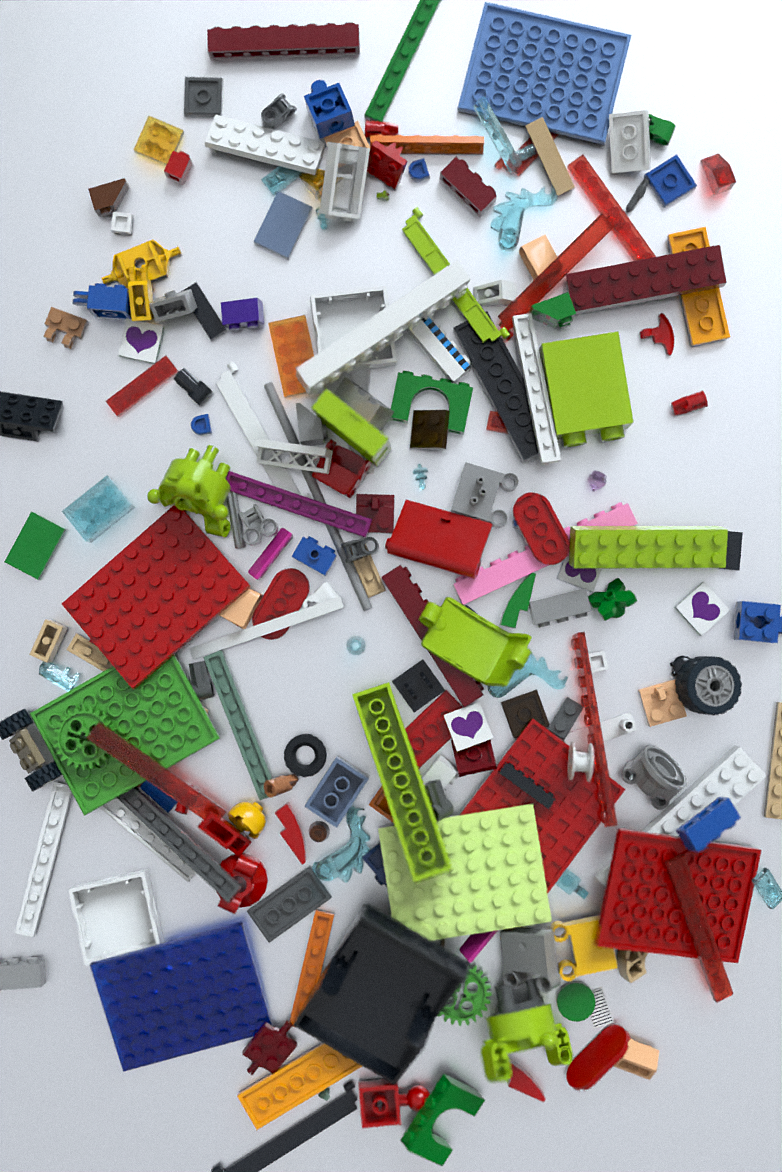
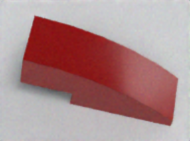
M287 802L275 812L285 827L280 832V835L303 865L307 860L304 834L295 811L290 803Z
M212 812L197 826L226 850L228 848L238 857L252 843L245 833Z
M508 1057L511 1068V1077L507 1081L508 1087L545 1102L544 1092L534 1078L521 1065Z

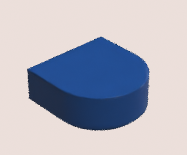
M424 158L413 161L409 165L408 173L414 181L430 178Z
M209 414L199 415L192 419L191 428L197 435L212 433Z

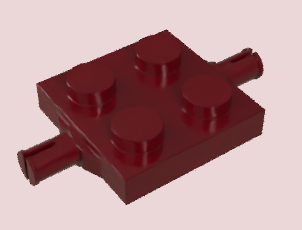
M286 1020L281 1028L273 1027L265 1022L242 1050V1055L253 1062L247 1068L249 1074L253 1075L259 1067L266 1069L272 1074L275 1073L297 1047V1042L287 1034L290 1028L293 1027L291 1022Z

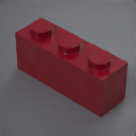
M455 157L440 172V180L479 217L496 202L497 195L494 188L490 185H485L482 182V177L476 172L473 173L463 159L459 160Z

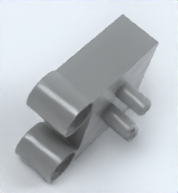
M465 462L450 512L492 523L494 528L503 527L508 519L507 514L503 510H495L492 513V506L499 484L502 490L511 492L518 486V477L513 473L504 474ZM506 478L513 479L514 486L507 487L504 480ZM500 514L503 517V523H495L493 516Z
M514 927L500 932L504 965L503 983L505 985L510 984L511 989L518 987L527 980V973L540 974L536 984L541 992L548 993L560 985L561 975L558 972L554 930Z

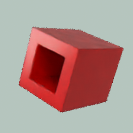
M172 151L164 169L166 177L184 185L193 165L191 158H189L190 156L182 151H179V153Z

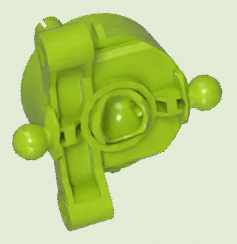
M212 445L207 446L202 459H199L198 462L196 461L200 453L193 448H189L185 459L178 458L171 461L159 489L150 490L147 494V499L152 504L160 502L164 507L173 504L180 510L202 514L206 533L226 537L230 532V522L226 519L229 512L224 503L231 487L225 478L231 467L225 463H219L216 471L212 469L214 459L219 452V449L216 447L211 452Z

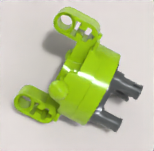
M537 978L525 981L529 996L528 1001L516 1003L513 1001L510 984L495 987L499 1004L497 1005L498 1012L485 1017L489 1039L483 1041L484 1045L480 1051L485 1077L491 1083L506 1082L510 1079L511 1068L508 1053H516L543 1046L546 1050L548 1062L552 1066L569 1065L573 1060L568 1032L562 1027L561 1023L555 1024L551 1004H544L543 996H540L536 984Z

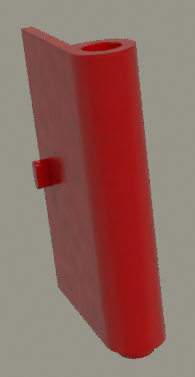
M406 499L392 536L386 541L385 549H387L388 554L476 579L481 565V556L493 524Z

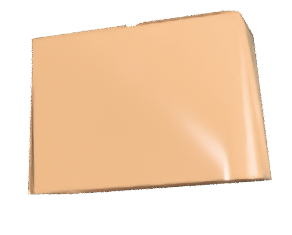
M546 235L521 246L519 249V254L537 285L560 272L562 264Z
M248 589L219 615L241 629H246L263 595Z

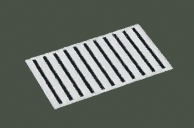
M600 987L592 990L596 1003L590 1019L594 1029L613 1023L614 1020L603 988Z

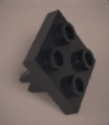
M423 659L392 681L413 712H416L445 691Z

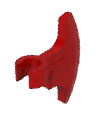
M660 313L658 315L659 326L642 329L640 337L641 339L652 337L654 344L663 345L666 355L670 356L674 349L673 328L664 313Z

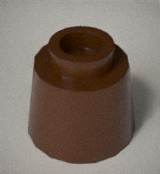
M316 821L310 825L309 836L313 841L323 842L329 837L330 829L325 822Z

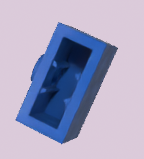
M310 536L308 538L302 537L292 557L326 576L337 558V555L334 554L335 550L326 545L324 548L317 545L319 541Z

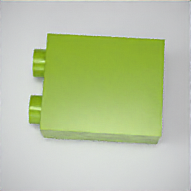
M619 331L542 343L539 352L557 440L563 439L564 447L567 448L587 444L586 435L601 433L603 442L624 438V429H628L634 421Z

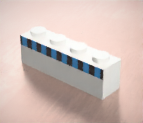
M433 316L427 320L425 318L421 319L417 327L412 330L407 329V331L447 379L455 384L471 370V361L466 355L462 356L457 351L459 347L453 340L449 341L446 338L447 333L441 326H436L433 322Z

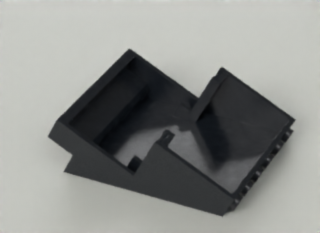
M368 903L366 905L363 904L299 1011L293 1026L395 1085L424 1049L435 1018L466 980L471 964Z

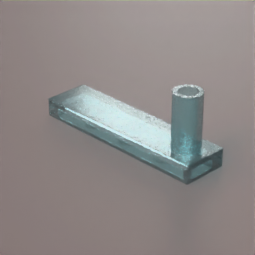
M486 97L478 99L473 108L507 169L512 173L522 165V161L535 155L537 150L533 144H529L515 151Z

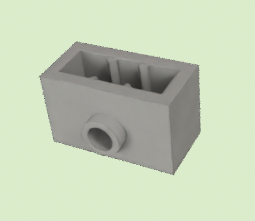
M191 289L178 293L175 290L164 294L165 296L156 298L150 303L156 322L190 314L197 308Z

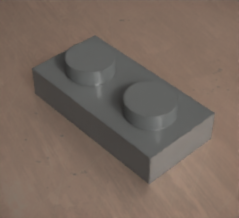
M567 697L548 730L565 740L584 706Z

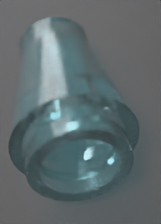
M353 636L349 638L346 646L351 654L359 655L365 650L366 644L363 638ZM354 642L359 643L358 649L352 647Z

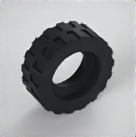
M312 734L295 736L289 741L284 750L285 765L296 776H313L323 768L326 762V748L323 742ZM302 746L311 747L315 753L313 762L308 765L300 764L296 759V752Z

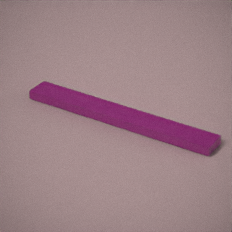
M231 471L226 476L231 492L365 538L368 535L372 519Z

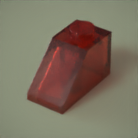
M719 153L700 160L713 195L732 189L736 183L735 176L730 164Z

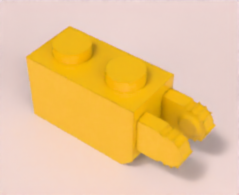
M143 264L141 266L142 280H137L136 268L134 265H130L128 292L132 321L152 320L154 315L150 303L153 302V294L147 265Z

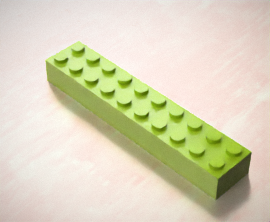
M389 682L352 694L414 883L417 884L452 872V866Z

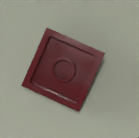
M356 494V514L372 519L368 533H393L395 495Z
M451 740L459 777L497 769L491 740L458 752L453 740Z

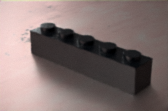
M505 762L498 772L549 809L556 800L553 798L554 795L549 791L545 792L544 787L540 784H534L532 778H526L524 776L525 773L521 770H515L513 764Z

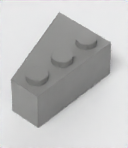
M344 377L334 392L337 398L381 431L394 413L393 410L346 377Z

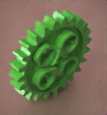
M82 706V710L79 707H75L74 712L68 710V717L62 715L63 722H56L60 728L53 729L55 733H58L57 736L52 737L53 740L58 742L53 747H59L60 749L56 755L63 754L61 761L68 759L67 766H71L74 763V769H79L80 765L82 770H86L88 765L91 769L95 768V763L98 766L102 765L101 759L108 760L106 753L113 754V751L109 748L116 746L112 742V739L117 738V736L112 735L116 728H110L113 721H106L108 715L101 716L102 710L95 712V707H90L89 711L87 706ZM76 721H80L82 725L79 731H76L74 728ZM96 725L100 728L98 736L93 734V728ZM71 732L77 735H85L89 738L101 740V743H97L94 741H84L83 738L69 736L68 733ZM71 740H74L76 742V748L74 750H71V748L69 747V743ZM91 744L95 747L93 755L88 753V747Z
M474 965L469 970L463 984L464 994L460 995L458 1009L455 1010L454 1007L458 999L457 992L460 991L461 986L452 996L453 1002L446 1004L438 1014V1017L444 1015V1022L450 1018L451 1025L454 1024L455 1020L458 1021L459 1026H461L464 1020L469 1025V1019L477 1022L476 1015L483 1017L481 1010H488L485 1004H491V1000L487 998L492 995V992L487 990L491 985L490 983H485L488 980L487 976L481 977L483 974L482 969L476 972L477 965ZM474 982L477 984V988L469 990L467 985ZM469 1001L472 1003V1006L469 1009H464L462 1004Z

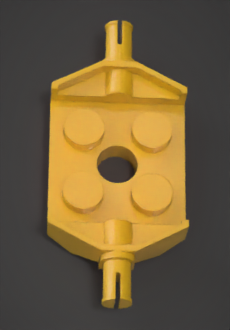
M152 239L117 253L113 257L111 274L101 277L103 284L117 281L128 288V282L130 281L129 267L130 265L135 266L136 261L139 259L145 261L148 277L151 281L165 275L168 277L170 259L181 254L179 246L167 250ZM136 268L137 280H142L141 268Z

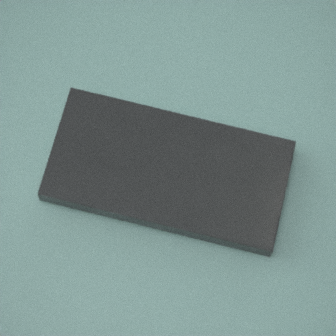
M309 865L248 909L247 913L270 943L330 900L332 896Z

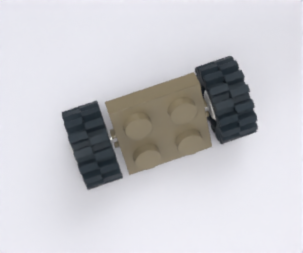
M22 709L0 721V738L4 740L15 734L9 740L10 748L13 753L18 755L21 767L28 774L31 773L24 779L33 792L51 783L61 776L62 773L55 761L42 766L46 761L26 729L33 721L26 709Z

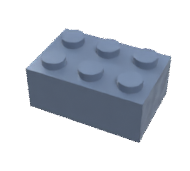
M337 756L304 807L337 828L369 780V776Z

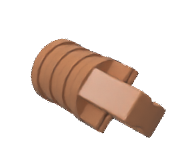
M296 774L278 776L264 782V791L268 797H275L292 790L299 779Z

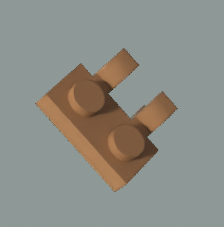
M51 307L44 323L49 328H47L43 337L47 341L54 343L58 331L66 333L61 343L65 348L72 349L75 338H82L88 321Z

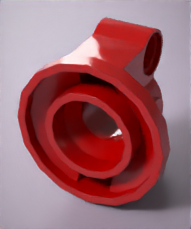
M242 853L239 857L236 854H232L220 863V866L232 877H243L247 883L246 889L238 892L231 902H227L219 895L218 907L236 914L238 908L251 906L263 896L268 883L267 870L259 859L250 854Z

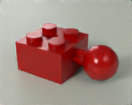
M385 1079L359 1081L362 1128L401 1125L400 1107L408 1106L411 1110L419 1112L430 1095L429 1091L425 1087L417 1085L410 1088L407 1094H399L398 1082L394 1085ZM377 1101H382V1105H378Z

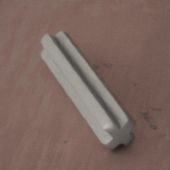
M232 492L227 497L234 545L236 549H241L246 545L243 539L237 494Z

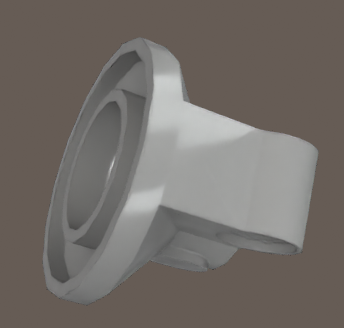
M647 746L634 760L626 763L622 772L624 782L627 784L636 783L642 792L652 797V806L658 810L666 809L670 800L687 785L684 772L678 763L665 751L655 746ZM629 770L634 771L636 774L629 773ZM657 796H662V797H664L665 799L662 800V799L658 798Z

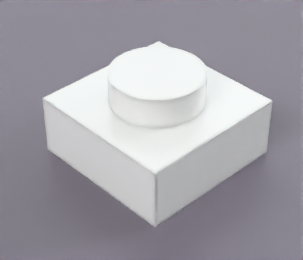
M113 212L111 232L131 234L133 215L130 213Z
M605 650L585 654L589 673L609 669Z

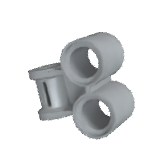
M254 504L253 508L244 513H239L248 528L243 534V539L248 545L257 546L262 540L261 534L267 537L277 534L278 524L273 519H264L257 504ZM267 523L274 524V530L270 533L264 530ZM251 532H256L258 535L257 540L254 542L248 541V535Z

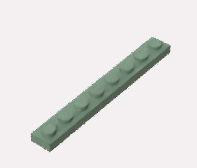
M217 651L203 658L258 798L263 800L268 798L264 791V782L273 778L223 651Z

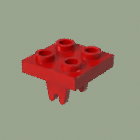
M375 140L369 152L367 172L383 181L386 185L396 189L400 184L408 162L400 156L403 148L399 147L396 149L395 142L386 147Z

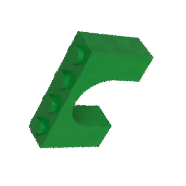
M410 371L398 372L391 404V410L394 413L389 420L408 424L414 398L423 391L432 390L442 394L448 402L450 411L448 432L463 435L473 387H469L470 384L464 382L454 384L451 383V380L440 378L439 381L432 379L430 375L422 374L420 377L415 376Z
M443 1074L400 1141L409 1152L443 1166L453 1149L444 1138L432 1133L436 1119L450 1109H459L475 1117L485 1099L476 1089Z

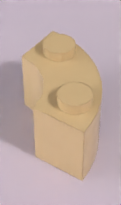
M618 949L617 965L621 977L631 984L647 973L645 959L648 953Z

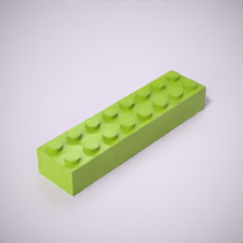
M570 526L569 565L573 568H726L728 529L722 526Z

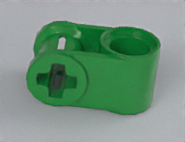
M649 114L650 140L660 145H669L676 125L671 121Z

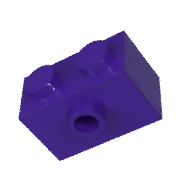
M259 298L221 302L222 325L230 331H238L240 327L246 326L250 329L258 328L259 325L264 324L263 302Z

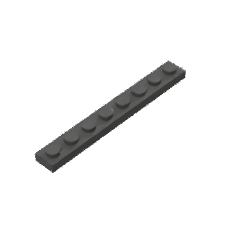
M137 787L120 795L118 799L220 896L227 902L232 901L243 886Z

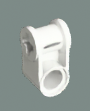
M327 581L303 602V609L309 607L308 602L319 604L339 597V595Z

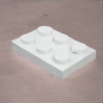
M648 110L609 114L612 173L651 170Z

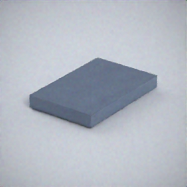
M278 191L254 239V243L288 259L312 211V206Z

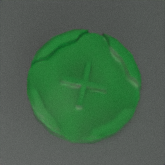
M577 981L569 982L562 986L556 1000L558 1010L562 1016L574 1022L584 1021L590 1017L596 1003L594 993L590 987Z

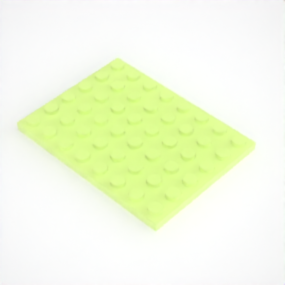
M533 804L450 816L438 821L437 825L452 866V872L417 884L414 883L396 826L378 828L392 918L432 941L552 922Z

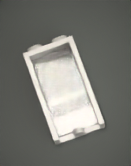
M327 142V160L321 205L318 213L325 214L327 219L336 220V217L339 216L343 221L352 222V218L360 219L370 148Z

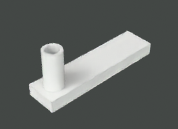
M628 712L571 731L565 740H561L569 746L571 742H574L575 751L587 748L589 743L596 745L637 731L632 713Z

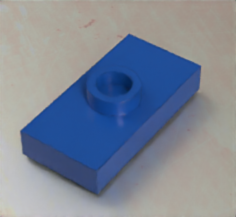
M155 777L145 781L140 787L167 813L179 802V799Z

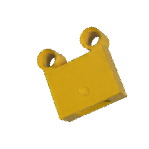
M600 915L568 922L555 921L550 925L549 930L555 931L558 927L564 928L562 935L557 936L554 934L555 941L564 942L568 936L570 937L575 963L568 959L559 962L558 972L563 980L572 981L578 976L618 968L614 949L597 947L594 944ZM570 966L572 971L569 974L562 973L564 967Z

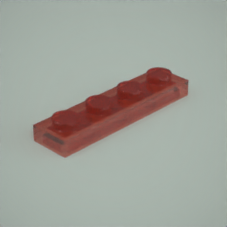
M165 355L107 399L106 403L116 416L119 417L179 371Z

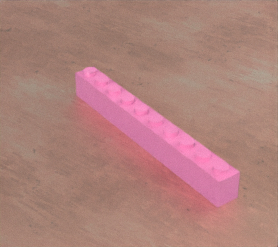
M620 502L611 506L612 511L607 513L604 510L594 514V519L588 521L585 518L576 524L577 526H634L638 523L629 504L623 505ZM568 526L564 530L570 541V526ZM527 545L524 547L525 551L518 553L516 550L508 554V559L501 561L499 558L491 562V567L484 569L483 566L480 567L476 579L463 575L456 578V583L453 584V587L461 604L464 605L548 565L537 561Z

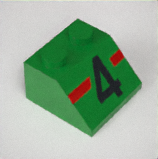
M568 292L531 306L529 313H532L534 320L553 329L557 327L564 329L570 326L576 315Z

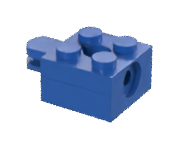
M325 80L313 82L311 84L312 93L305 95L304 99L319 139L355 126L352 110L340 83L328 86Z
M95 283V286L89 285L88 292L73 291V296L76 298L73 299L72 304L87 306V309L94 317L132 319L129 292L126 286L114 285V287H107L106 284Z
M738 601L736 605L734 640L778 643V634H782L781 605Z

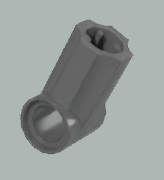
M205 661L189 664L192 679L191 685L199 700L214 697L213 685L211 680H209Z
M436 779L425 783L424 787L437 820L436 822L453 814V805L450 800L446 799L441 781Z

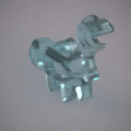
M553 186L551 194L545 193V187L541 188L536 194L524 188L521 189L520 195L506 192L505 197L510 201L493 207V211L500 214V216L493 219L490 228L498 232V245L502 250L512 251L517 247L523 215L526 209L534 206L546 207L556 202L558 195H555L556 191Z
M531 652L524 668L515 670L506 687L487 686V690L493 697H503L531 675L542 678L552 688L563 689L566 686L564 684L567 682L568 676H565L564 680H560L558 674L562 672L561 670H549L545 658L540 657L537 661Z
M352 806L348 810L346 822L350 829V840L340 849L321 861H317L318 863L315 862L313 864L312 870L319 879L331 881L338 877L342 882L346 883L351 878L352 868L357 873H362V854L370 850L365 842L370 841L371 838L362 830V824L366 816L358 817L357 812L365 809Z

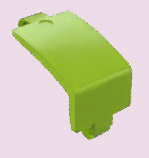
M446 597L441 607L435 603L428 602L419 617V621L429 628L421 642V646L451 666L487 686L506 687L515 670L524 668L531 654V650L527 648L532 639L529 634L509 633L451 597Z

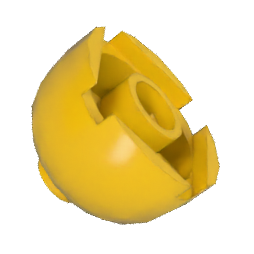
M240 802L227 813L228 819L242 832H250L248 836L253 839H257L265 828L266 819L262 813L263 808L256 802L253 804L250 802Z

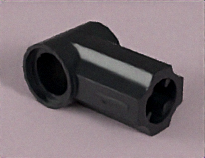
M186 368L181 369L173 379L199 406L213 392L201 380L196 379Z

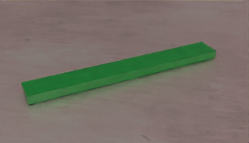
M419 0L364 114V118L379 122L384 120L441 0Z

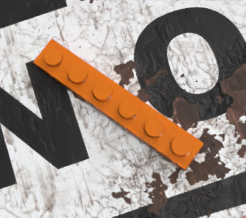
M370 135V148L375 140L386 147L395 142L396 149L399 147L403 148L401 153L483 154L484 136Z
M315 910L289 1021L294 1024L299 1011L320 978L334 918L332 913Z

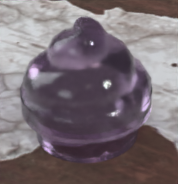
M593 471L592 474H589L588 482L592 491L601 489L606 485L607 476L604 473Z

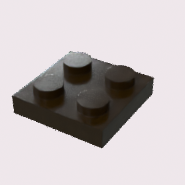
M413 410L410 448L446 449L450 411Z

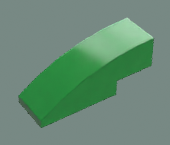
M531 573L514 591L503 611L499 625L516 628L519 611H528L536 577L535 573Z

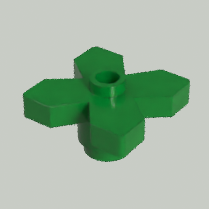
M619 578L608 583L606 592L595 591L588 596L590 605L593 608H598L597 611L604 621L611 617L619 618L623 616L625 608L636 603L637 599L631 590L625 591V585Z

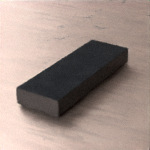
M197 282L183 290H192L197 305L193 313L211 341L227 332V329L222 325L220 318Z

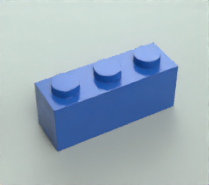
M718 797L679 827L676 832L687 850L700 852L706 849L709 842L720 838L723 831L734 827L736 821L741 816L730 798Z

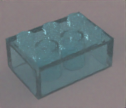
M107 475L62 512L83 539L91 543L133 510L135 506L115 481Z

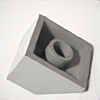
M296 403L301 445H324L325 439H328L326 424L323 425L321 419L301 403Z

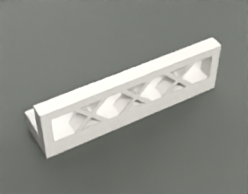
M255 438L254 446L259 448L258 464L329 474L333 453L329 449ZM265 449L271 450L274 455L268 461L263 460ZM288 452L292 459L283 463L279 457L283 453ZM302 455H306L309 460L304 466H300L297 461ZM320 457L326 458L324 469L318 468L314 463Z

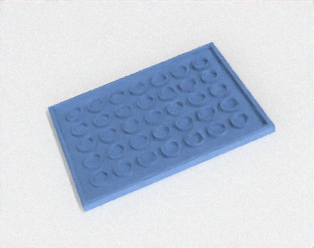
M485 1L458 104V111L521 126H526L543 117L551 133L604 145L609 129V114L613 113L632 35Z

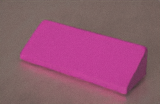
M281 528L248 570V573L256 580H260L293 538V535L286 529Z
M498 930L471 934L460 947V952L471 963Z

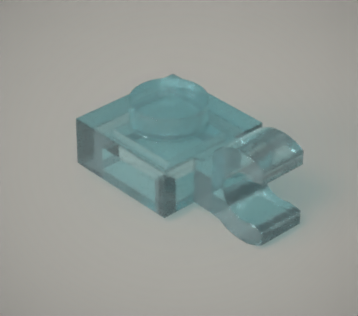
M568 868L555 883L569 895L574 891L585 899L589 894L588 891L578 885L581 879Z

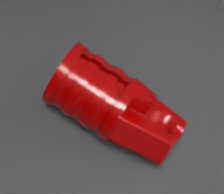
M365 120V137L370 138V135H398V124Z
M702 390L671 402L673 413L679 415L708 407V401Z

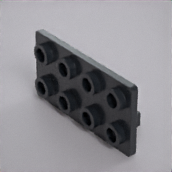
M0 391V436L37 441L39 436L38 430L53 432L63 405L62 401Z

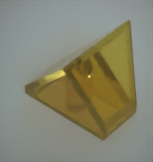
M317 168L315 175L303 173L299 176L300 180L317 199L322 197L325 170ZM336 177V184L344 177Z

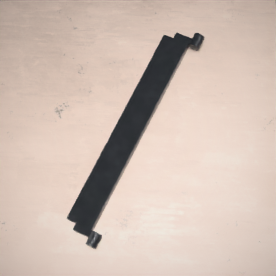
M352 1080L343 1085L346 1091L344 1094L229 1167L223 1169L222 1165L218 1164L211 1171L259 1172L355 1111L357 1106L354 1102L358 1100L352 1091L355 1088V1084Z

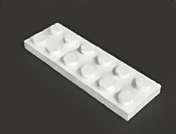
M215 115L205 140V147L315 175L325 148V142Z

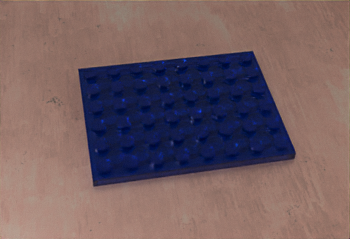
M243 922L98 960L90 964L123 1072L254 1037L265 1022L273 1026Z

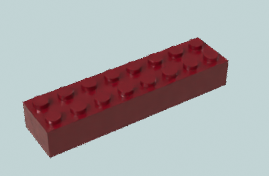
M720 245L566 274L567 290L576 315L721 288L727 283Z

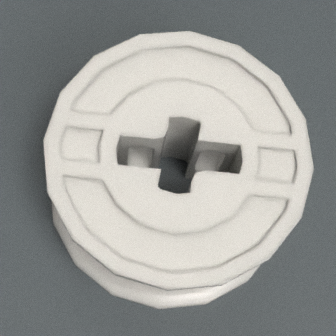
M574 742L570 743L568 754V779L570 781L573 778L574 771L585 772L586 780L590 782L593 771L592 743H589L587 752H575Z

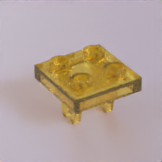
M148 116L134 147V152L167 165L172 151H177L184 135V130Z

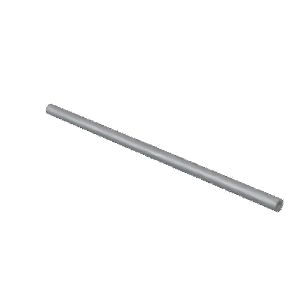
M273 383L265 384L264 388L288 442L300 445ZM305 455L297 459L300 466H304L308 462ZM301 470L314 500L326 504L316 479L312 477L313 472ZM325 524L363 611L373 608L353 562H345L347 558L344 548L341 547V544L344 542L338 529Z

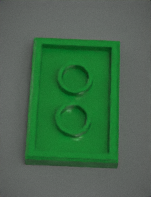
M31 511L4 562L40 580L66 529Z

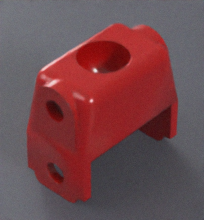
M331 439L325 446L326 449L333 451L329 474L313 472L312 477L351 498L367 475L372 462L364 460L361 456L347 448L336 445L337 442ZM320 457L316 466L324 469L326 458Z

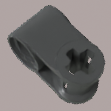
M284 93L277 96L271 104L262 110L263 127L275 130L295 113L297 108L287 101ZM270 116L275 118L272 121L265 120L267 117Z
M366 537L342 543L341 547L344 548L347 558L345 562H353L376 554L379 550L378 541L373 537ZM373 541L375 549L367 551L365 549L366 542Z

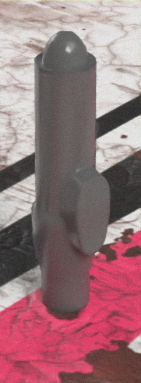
M644 179L636 189V192L626 206L627 213L633 211L639 199L644 196L649 184L647 179Z

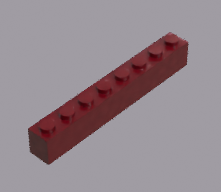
M353 22L336 25L335 23H327L325 25L311 23L306 26L290 24L283 27L278 25L260 27L254 25L250 28L233 26L226 29L222 27L207 29L210 59L360 54L359 24Z
M399 565L381 578L422 641L429 628L419 621V617L429 601L422 599L420 596L422 590L417 583L413 584L410 577L412 575L408 568H403ZM428 651L463 707L484 695L482 693L484 688L479 681H475L472 677Z

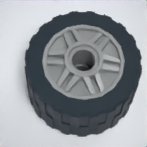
M698 656L688 660L681 666L675 680V690L679 701L690 711L699 714L718 715L726 713V711L731 710L737 704L742 692V682L737 668L730 661L715 656Z

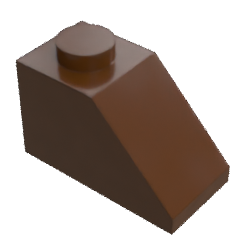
M125 178L88 189L94 210L98 216H109L112 212L117 211L129 189Z

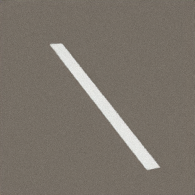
M339 596L189 649L194 660L344 608Z

